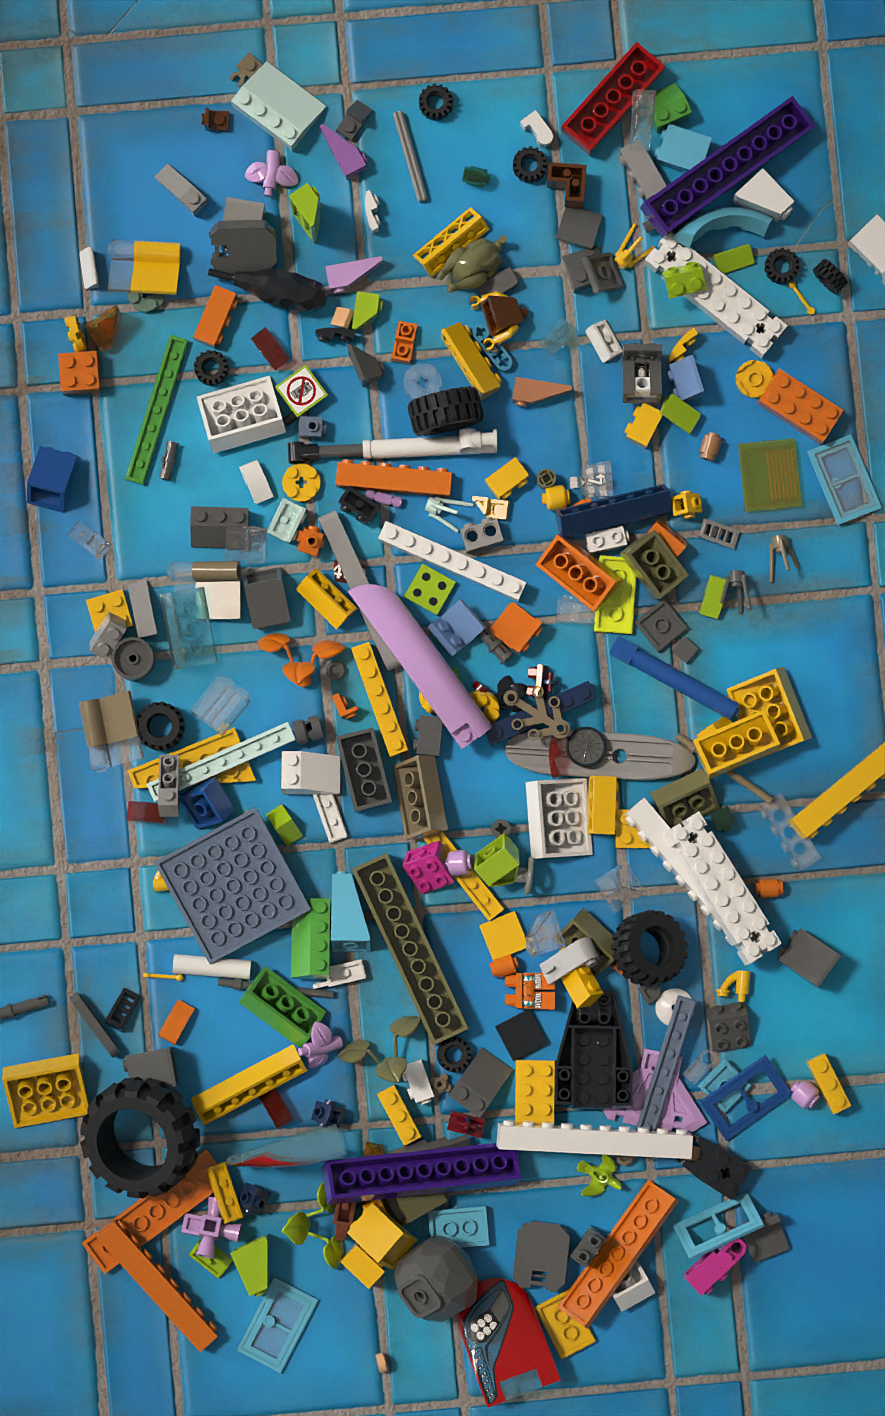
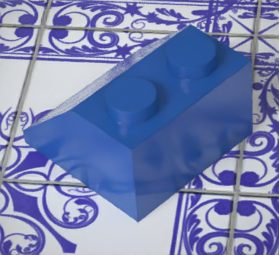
M216 778L203 781L179 795V801L196 829L223 822L235 810Z

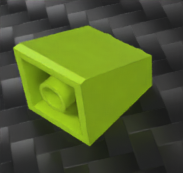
M268 1234L233 1249L230 1253L249 1296L254 1295L258 1297L266 1293L265 1291H267L266 1289L269 1286Z

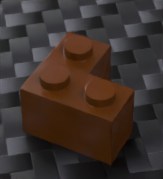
M549 162L547 188L566 189L564 207L583 209L587 165Z

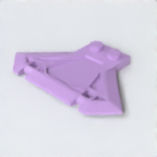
M644 1048L641 1066L633 1072L632 1107L603 1110L609 1120L615 1121V1117L618 1115L623 1117L622 1123L637 1125L660 1051ZM679 1056L657 1128H667L669 1132H672V1128L686 1129L688 1133H692L705 1125L707 1121L678 1077L683 1058ZM675 1116L682 1117V1122L675 1121Z

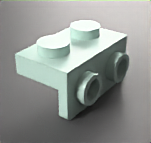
M283 498L266 533L286 543H290L291 540L294 541L298 534L296 529L299 523L302 524L306 518V508Z

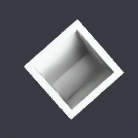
M761 169L734 195L732 203L740 208L764 213L773 217V221L778 222L780 219L784 221L791 214L794 200L764 169Z

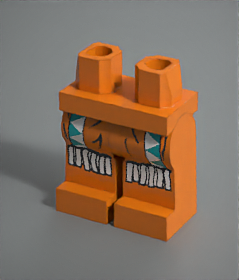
M543 972L515 973V975L505 976V987H515V994H505V1005L515 1006V1008L555 1009V992H536V989L555 990V983L548 985Z

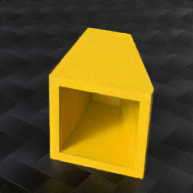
M373 1203L363 1210L362 1216L351 1224L350 1230L347 1232L377 1263L392 1270L396 1267L398 1259L407 1253L418 1241L381 1207Z

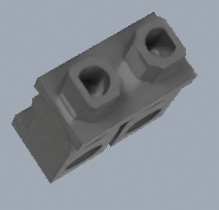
M590 1225L582 1236L581 1242L577 1243L569 1256L587 1268L607 1240L606 1236Z

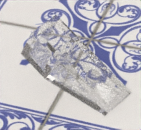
M637 89L633 92L630 150H650L656 90Z

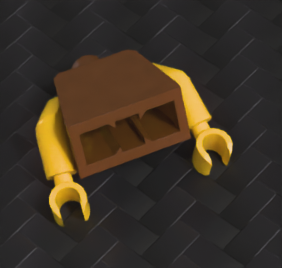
M498 291L482 295V298L478 296L470 298V303L477 302L471 305V309L478 310L480 307L482 308L491 337L494 336V339L486 338L483 342V345L487 343L492 344L491 347L486 349L487 352L493 351L495 344H501L510 339L519 330L523 319L528 317V309L526 307L519 308L516 298L508 297Z

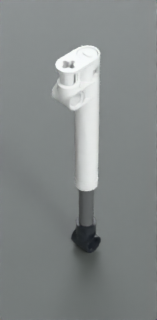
M462 429L459 431V436L363 440V444L318 446V443L290 442L288 443V463L303 464L305 461H317L319 458L363 456L364 459L497 453V430L493 429V432L481 433L475 429Z

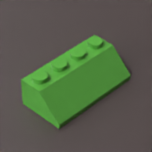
M310 898L307 901L311 910L292 919L291 979H330L331 900L329 898Z
M266 966L263 967L238 1001L299 1048L310 1039L314 1022H320L326 1013L325 1010Z

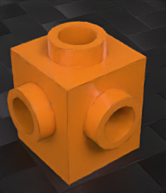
M309 525V527L303 526V529L298 531L296 541H298L296 548L298 551L317 556L319 548L322 549L325 542L324 534L320 531L319 527Z

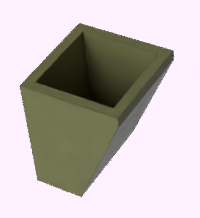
M446 1193L383 1199L391 1217L400 1225L410 1223L447 1202Z

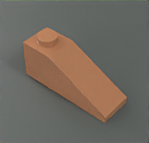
M516 377L512 403H515V406L526 407L527 405H533L571 393L572 386Z

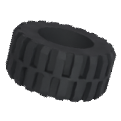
M471 386L452 388L424 395L410 401L407 407L413 432L417 436L437 435L466 428L479 423L484 417L479 391Z
M647 910L625 918L623 923L617 926L616 930L618 932H615L612 937L615 940L611 944V950H614L612 957L618 964L616 965L619 971L622 970V976L626 979L631 978V983L645 987L654 986L672 980L673 977L679 975L680 969L684 968L686 964L684 959L688 956L686 951L688 943L684 939V936H686L684 930L681 931L679 928L681 925L677 921L674 922V918L671 915H665L663 911ZM644 931L650 933L658 943L660 954L656 965L649 963L641 953L640 939Z

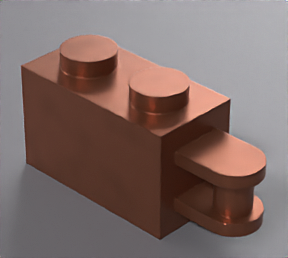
M356 1202L336 1204L333 1224L336 1225L335 1237L339 1241H343L346 1238L348 1227L353 1223Z

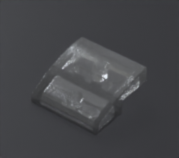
M226 526V561H246L247 565L266 563V528Z

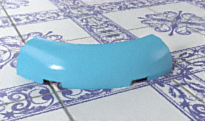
M727 207L713 209L700 213L688 220L677 231L673 240L690 248L705 232L712 229H727L729 226H737L742 230L764 237L774 218L746 208Z

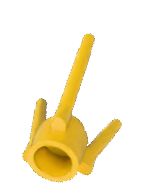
M636 223L632 225L621 247L615 253L614 261L624 270L627 266L631 268L655 247L652 246L632 260V251L643 239L640 236L628 251L624 250L637 226Z

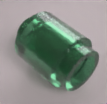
M465 166L462 181L466 182L467 185L484 188L485 185H489L491 174H487V169Z

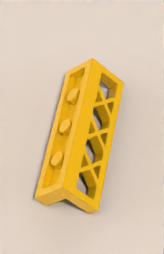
M470 207L414 253L413 257L423 266L427 274L433 277L445 266L449 255L455 249L465 247L467 243L477 240L489 228L483 218ZM471 215L474 216L470 221H466ZM454 229H458L455 233L451 234ZM444 240L441 245L436 246L438 242ZM425 253H429L424 259L421 258Z

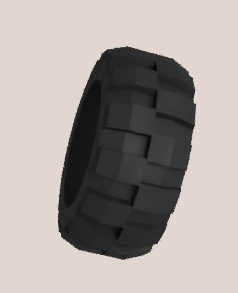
M140 1077L125 1078L119 1083H113L94 1098L87 1107V1115L82 1119L80 1134L85 1136V1139L80 1144L84 1158L89 1157L92 1163L89 1169L96 1179L101 1176L107 1181L105 1187L118 1194L125 1190L128 1197L143 1199L147 1195L156 1197L164 1194L185 1178V1175L193 1168L198 1158L196 1149L200 1146V1129L194 1128L193 1125L197 1121L196 1115L191 1106L186 1108L181 1100L184 1096L175 1088L169 1091L163 1088L165 1083L153 1078L142 1081ZM118 1110H140L150 1115L160 1125L167 1142V1154L162 1165L146 1166L131 1160L121 1150L114 1133V1121Z

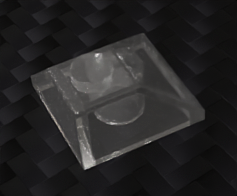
M627 861L594 881L614 914L646 894L645 889Z
M554 910L536 915L525 938L526 950L531 957L566 947Z

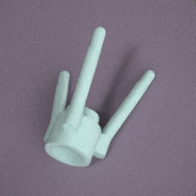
M437 496L435 498L429 497L425 507V511L430 512L429 516L458 533L459 530L438 516L437 513L441 514L442 510L458 514V511L445 507L444 503L473 507L474 504L443 499Z

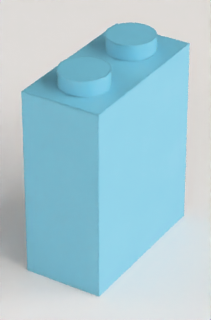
M668 124L667 129L663 128L660 139L663 140L661 147L657 146L654 157L657 158L656 164L686 173L705 159L712 138Z

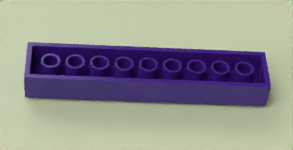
M792 96L646 200L640 209L659 235L664 238L810 133L815 125Z
M497 1143L327 1160L322 1166L327 1205L517 1185L522 1179L517 1150L499 1149L496 1146Z

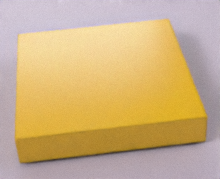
M515 911L479 925L493 960L529 947Z

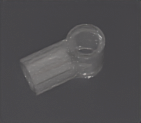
M708 1048L702 1050L699 1056L682 1074L695 1085L717 1062L716 1053ZM711 1053L713 1055L712 1062H704L702 1059L703 1055Z

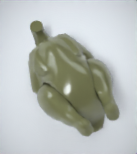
M502 235L494 242H490L486 238L478 239L467 243L465 247L455 249L449 255L445 266L437 274V279L443 280L448 275L446 284L449 293L460 289H475L486 283L487 277L491 278L495 275L503 261L501 250L507 242L506 236Z

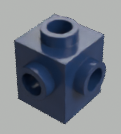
M325 1099V1102L316 1101L311 1119L317 1121V1126L328 1129L329 1126L340 1128L345 1109L337 1107L336 1102Z
M246 1182L238 1200L239 1205L244 1207L243 1211L254 1215L255 1212L263 1214L271 1192Z

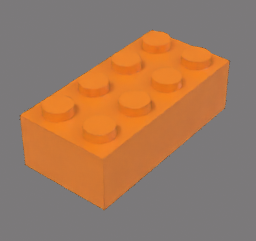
M781 369L775 372L756 402L757 405L819 445L824 442L843 412V409Z

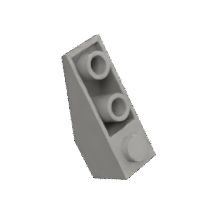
M159 755L158 809L160 817H179V755Z

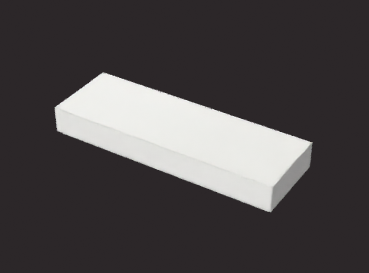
M313 794L329 843L348 837L334 795Z

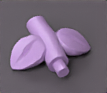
M275 150L267 151V164L255 162L248 167L245 173L247 180L253 183L263 182L262 188L265 189L264 196L272 197V191L276 190L277 183L286 187L298 184L295 171L289 166H280V152Z
M314 1022L311 1032L312 1042L305 1043L302 1048L298 1049L300 1056L305 1055L309 1057L307 1060L308 1068H316L323 1065L328 1060L327 1053L340 1049L343 1045L341 1037L339 1035L331 1037L330 1029L320 1022Z

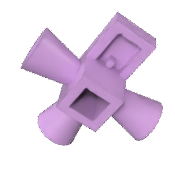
M208 1197V1215L198 1216L186 1213L181 1230L183 1234L203 1237L195 1255L209 1259H215V1240L220 1241L222 1236L238 1243L242 1230V1224H223L224 1222L220 1218L221 1213L215 1197Z

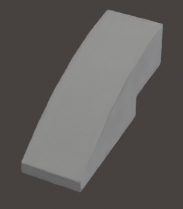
M147 580L128 584L138 638L144 639L157 636L158 631Z

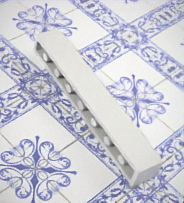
M385 521L378 537L379 542L516 602L519 601L525 588L526 582L387 521Z

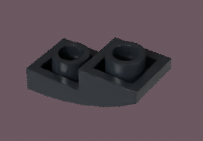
M329 327L316 329L315 336L318 337L320 342L326 344L329 341L334 343L336 336H338L340 341L349 343V341L354 342L356 331Z

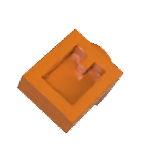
M339 693L331 696L341 718L345 717L347 720L357 715L356 712L359 711L357 706L348 710L345 709L348 704L344 696L340 697Z

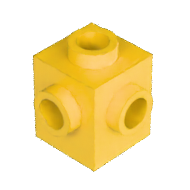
M691 490L680 492V495L671 497L673 516H684V519L695 518V514L702 512L700 493H692Z

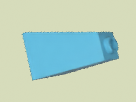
M345 871L336 872V874H332V951L371 952L370 936L352 874H348Z

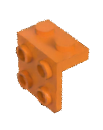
M511 602L492 625L490 633L496 638L501 639L505 645L519 654L521 651L525 652L531 645L529 640L533 636L537 637L543 629L540 627L543 622L538 618H533L517 604Z

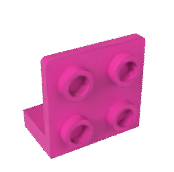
M440 840L407 851L402 866L422 894L454 882V878L440 859L443 849Z

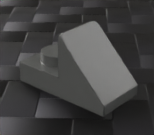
M356 100L346 110V116L337 127L336 132L352 142L373 110Z

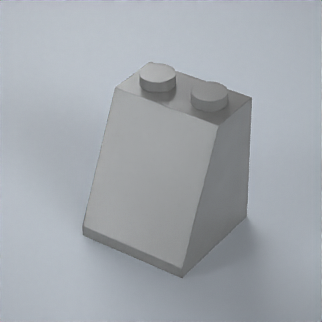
M226 197L223 221L265 220L266 209L264 203ZM225 245L226 253L229 254V245Z

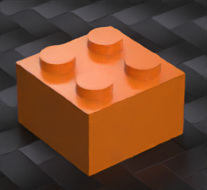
M97 351L58 354L60 385L63 395L101 392L99 354Z

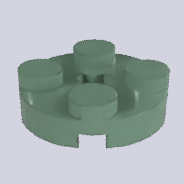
M131 282L127 289L129 302L134 309L142 313H149L159 309L165 301L166 294L151 293V296L143 298L142 293H132Z

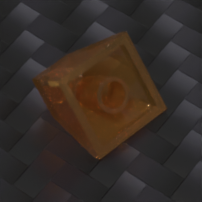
M117 305L84 325L100 351L103 349L104 351L109 350L117 340L122 318Z

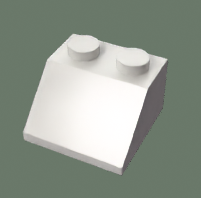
M638 1260L612 1294L621 1312L655 1294Z

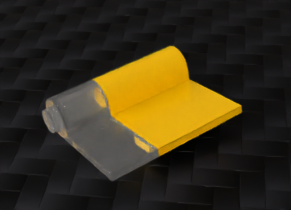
M112 240L111 243H108L107 252L108 255H111L108 291L177 294L181 243Z

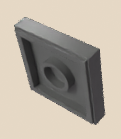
M611 252L581 258L594 294L623 288Z
M665 599L661 600L634 622L657 652L688 629Z

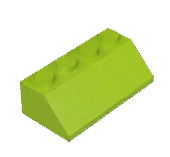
M306 183L289 195L292 214L312 242L315 243L321 220V199L317 189L314 186L310 187Z

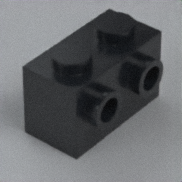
M350 486L347 487L338 501L343 512L348 515L353 513L357 516L356 520L363 525H366V523L371 525L381 510V506Z

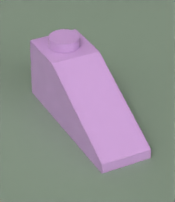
M382 256L325 266L330 292H334V294L344 293L346 289L351 288L383 264Z

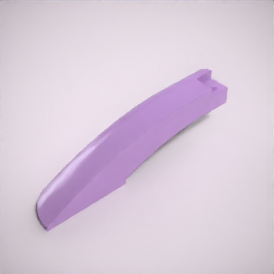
M374 584L360 585L347 591L461 749L492 728L491 723L394 592Z

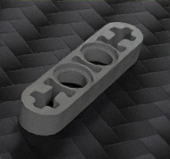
M76 992L70 996L69 999L111 1057L114 1058L121 1053L120 1049L80 994Z

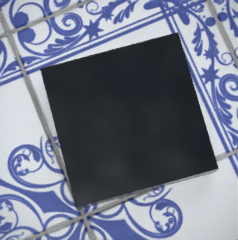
M530 1009L495 1026L513 1061L547 1043Z

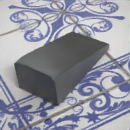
M508 267L487 280L477 290L481 297L495 291L504 294L519 286V282L511 268Z

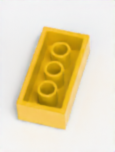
M516 1060V1124H523V1121H533L535 1125H542V1122L554 1123V1060Z

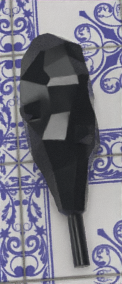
M209 268L208 276L232 281L233 285L253 294L263 303H269L292 311L313 313L325 306L328 296L321 282L296 272L272 268L259 271H236L234 274Z

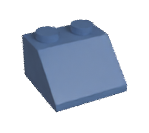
M693 355L670 364L669 370L666 373L669 382H673V394L684 402L701 398L704 388Z

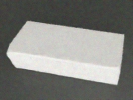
M87 247L79 254L85 289L99 288L93 248Z
M606 319L586 329V334L603 363L622 354V348Z

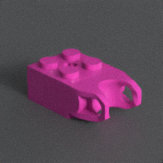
M738 1238L718 1247L714 1251L705 1253L682 1275L700 1295L703 1293L707 1295L714 1289L713 1284L717 1280L721 1282L728 1276L729 1273L727 1271L745 1254L747 1245ZM739 1242L740 1248L737 1251H732L731 1245Z

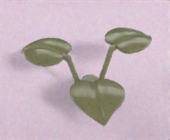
M404 1016L396 1019L390 1025L389 1030L394 1034V1058L387 1057L382 1063L369 1050L370 1043L368 1041L356 1040L347 1044L340 1051L338 1059L347 1063H356L364 1059L366 1054H370L379 1064L375 1070L376 1074L384 1080L399 1084L407 1068V1061L402 1057H398L397 1038L398 1036L407 1037L418 1028L421 1018L418 1016Z

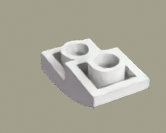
M368 190L365 197L366 216L371 233L374 234L379 232L378 225L381 224L376 214L373 215V213L378 211L377 205H379L377 196L375 194L372 195L370 190Z
M257 460L239 467L255 504L274 497Z

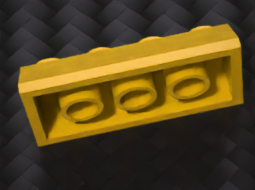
M459 322L442 329V340L471 386L479 391L480 400L482 401L500 390L501 379L497 373L493 374L490 370V367H492L487 357L483 358L480 354L482 350L477 341L473 342L470 338L472 334L467 325L463 326Z
M761 710L693 740L708 779H712L780 749V742L765 710Z

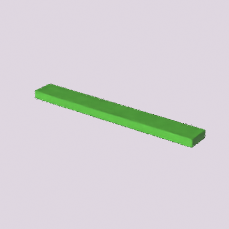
M173 335L169 336L125 477L127 481L140 485L145 483L189 342L186 339Z

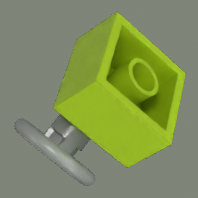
M503 833L474 854V870L488 887L504 886L514 882L524 883V893L529 895L533 881L534 858H528L526 868L519 867V849L506 833Z

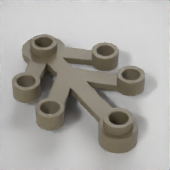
M535 686L532 690L538 710L519 699L517 692L509 690L504 694L503 700L506 705H516L533 716L522 720L514 719L511 724L514 730H520L522 727L540 723L549 726V728L542 730L531 729L528 732L530 740L535 741L540 737L549 735L561 739L569 734L570 726L565 720H562L559 709L560 699L558 697L552 696L548 701L553 711L554 720L547 716L543 700L544 690L541 686ZM539 688L542 692L541 695H535L534 690ZM508 695H514L515 700L509 701L507 698ZM552 699L558 701L556 706L551 705L550 701ZM515 721H519L521 723V726L519 728L514 727L513 724ZM558 725H562L564 727L563 732L557 731L556 728ZM532 731L537 733L536 738L530 737Z

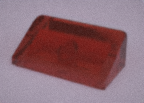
M277 1088L259 1096L277 1129L294 1120Z

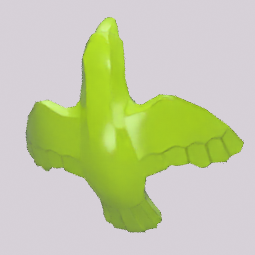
M602 1154L601 1159L603 1161L599 1166L591 1165L585 1160L578 1163V1172L586 1173L592 1178L589 1186L585 1187L582 1191V1196L602 1194L605 1191L606 1185L614 1189H622L621 1183L612 1176L617 1167L610 1155Z

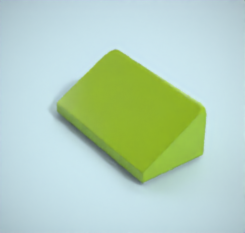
M750 244L713 256L716 268L723 274L755 264Z
M674 394L664 399L660 414L688 434L691 433L701 416L698 411Z
M201 1238L188 1255L219 1279L233 1259L217 1246H215V1259L195 1255L202 1241Z

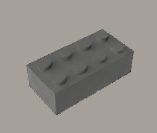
M374 728L337 736L336 740L354 811L359 812L391 804L392 799Z

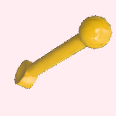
M794 281L789 282V287L795 291L807 308V313L813 315L815 309L806 302L796 288V283Z
M143 973V977L176 979L177 981H182L184 978L182 974Z

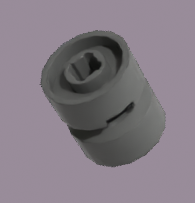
M318 715L307 717L306 721L300 719L292 722L298 746L309 743L310 739L313 741L324 739Z

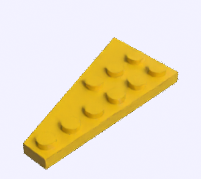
M234 727L167 755H179V769H182L241 742ZM159 758L128 770L135 789L148 788L147 783L159 779ZM248 761L206 779L216 778L219 783L256 781Z

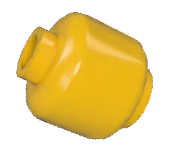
M563 485L548 487L545 489V493L541 495L542 505L546 504L549 511L563 509L570 504L569 490L565 489Z

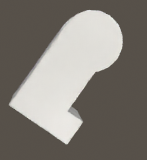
M536 110L520 121L522 129L526 131L529 128L536 137V142L540 147L547 148L552 144L553 133Z

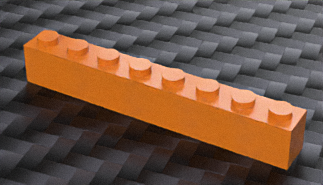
M115 1219L110 1221L96 1234V1238L198 1351L204 1350L218 1337L216 1325L212 1321L207 1322L204 1318V1312L198 1306L195 1308L190 1303L192 1299L186 1292L182 1294L179 1291L178 1283L173 1278L169 1279L164 1274L166 1271L159 1263L156 1265L151 1260L153 1258L151 1253L147 1249H141L139 1240L133 1234L130 1236L125 1231L127 1227L120 1220L118 1222Z

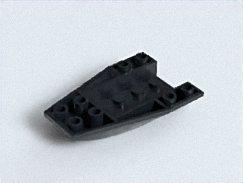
M603 991V994L588 1007L577 1008L572 1000L555 1063L554 1105L571 1109L601 1110L632 1107L633 1067L614 991Z

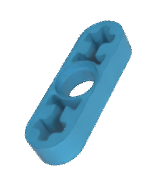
M484 324L475 325L472 330L473 339L477 341L480 348L499 371H509L512 367L510 355L498 343L496 344L498 350L495 353L487 352L486 349L489 343L483 345L481 342H484L482 336L477 337L476 334L477 329H484V336L486 338L491 337L489 329ZM500 351L503 352V354H500L501 358L503 360H508L507 367H505L504 365L499 366L501 361L498 357L495 360L493 358L496 357L500 353Z

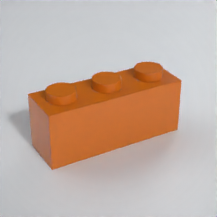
M217 285L214 286L193 336L194 341L216 349L217 344L221 345L224 338L222 332L225 327L228 328L231 322L230 313L232 310L235 311L239 302L236 293Z

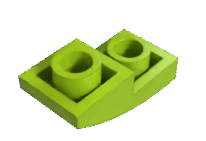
M710 574L699 610L700 614L718 619L723 605L720 603L726 583L725 578Z

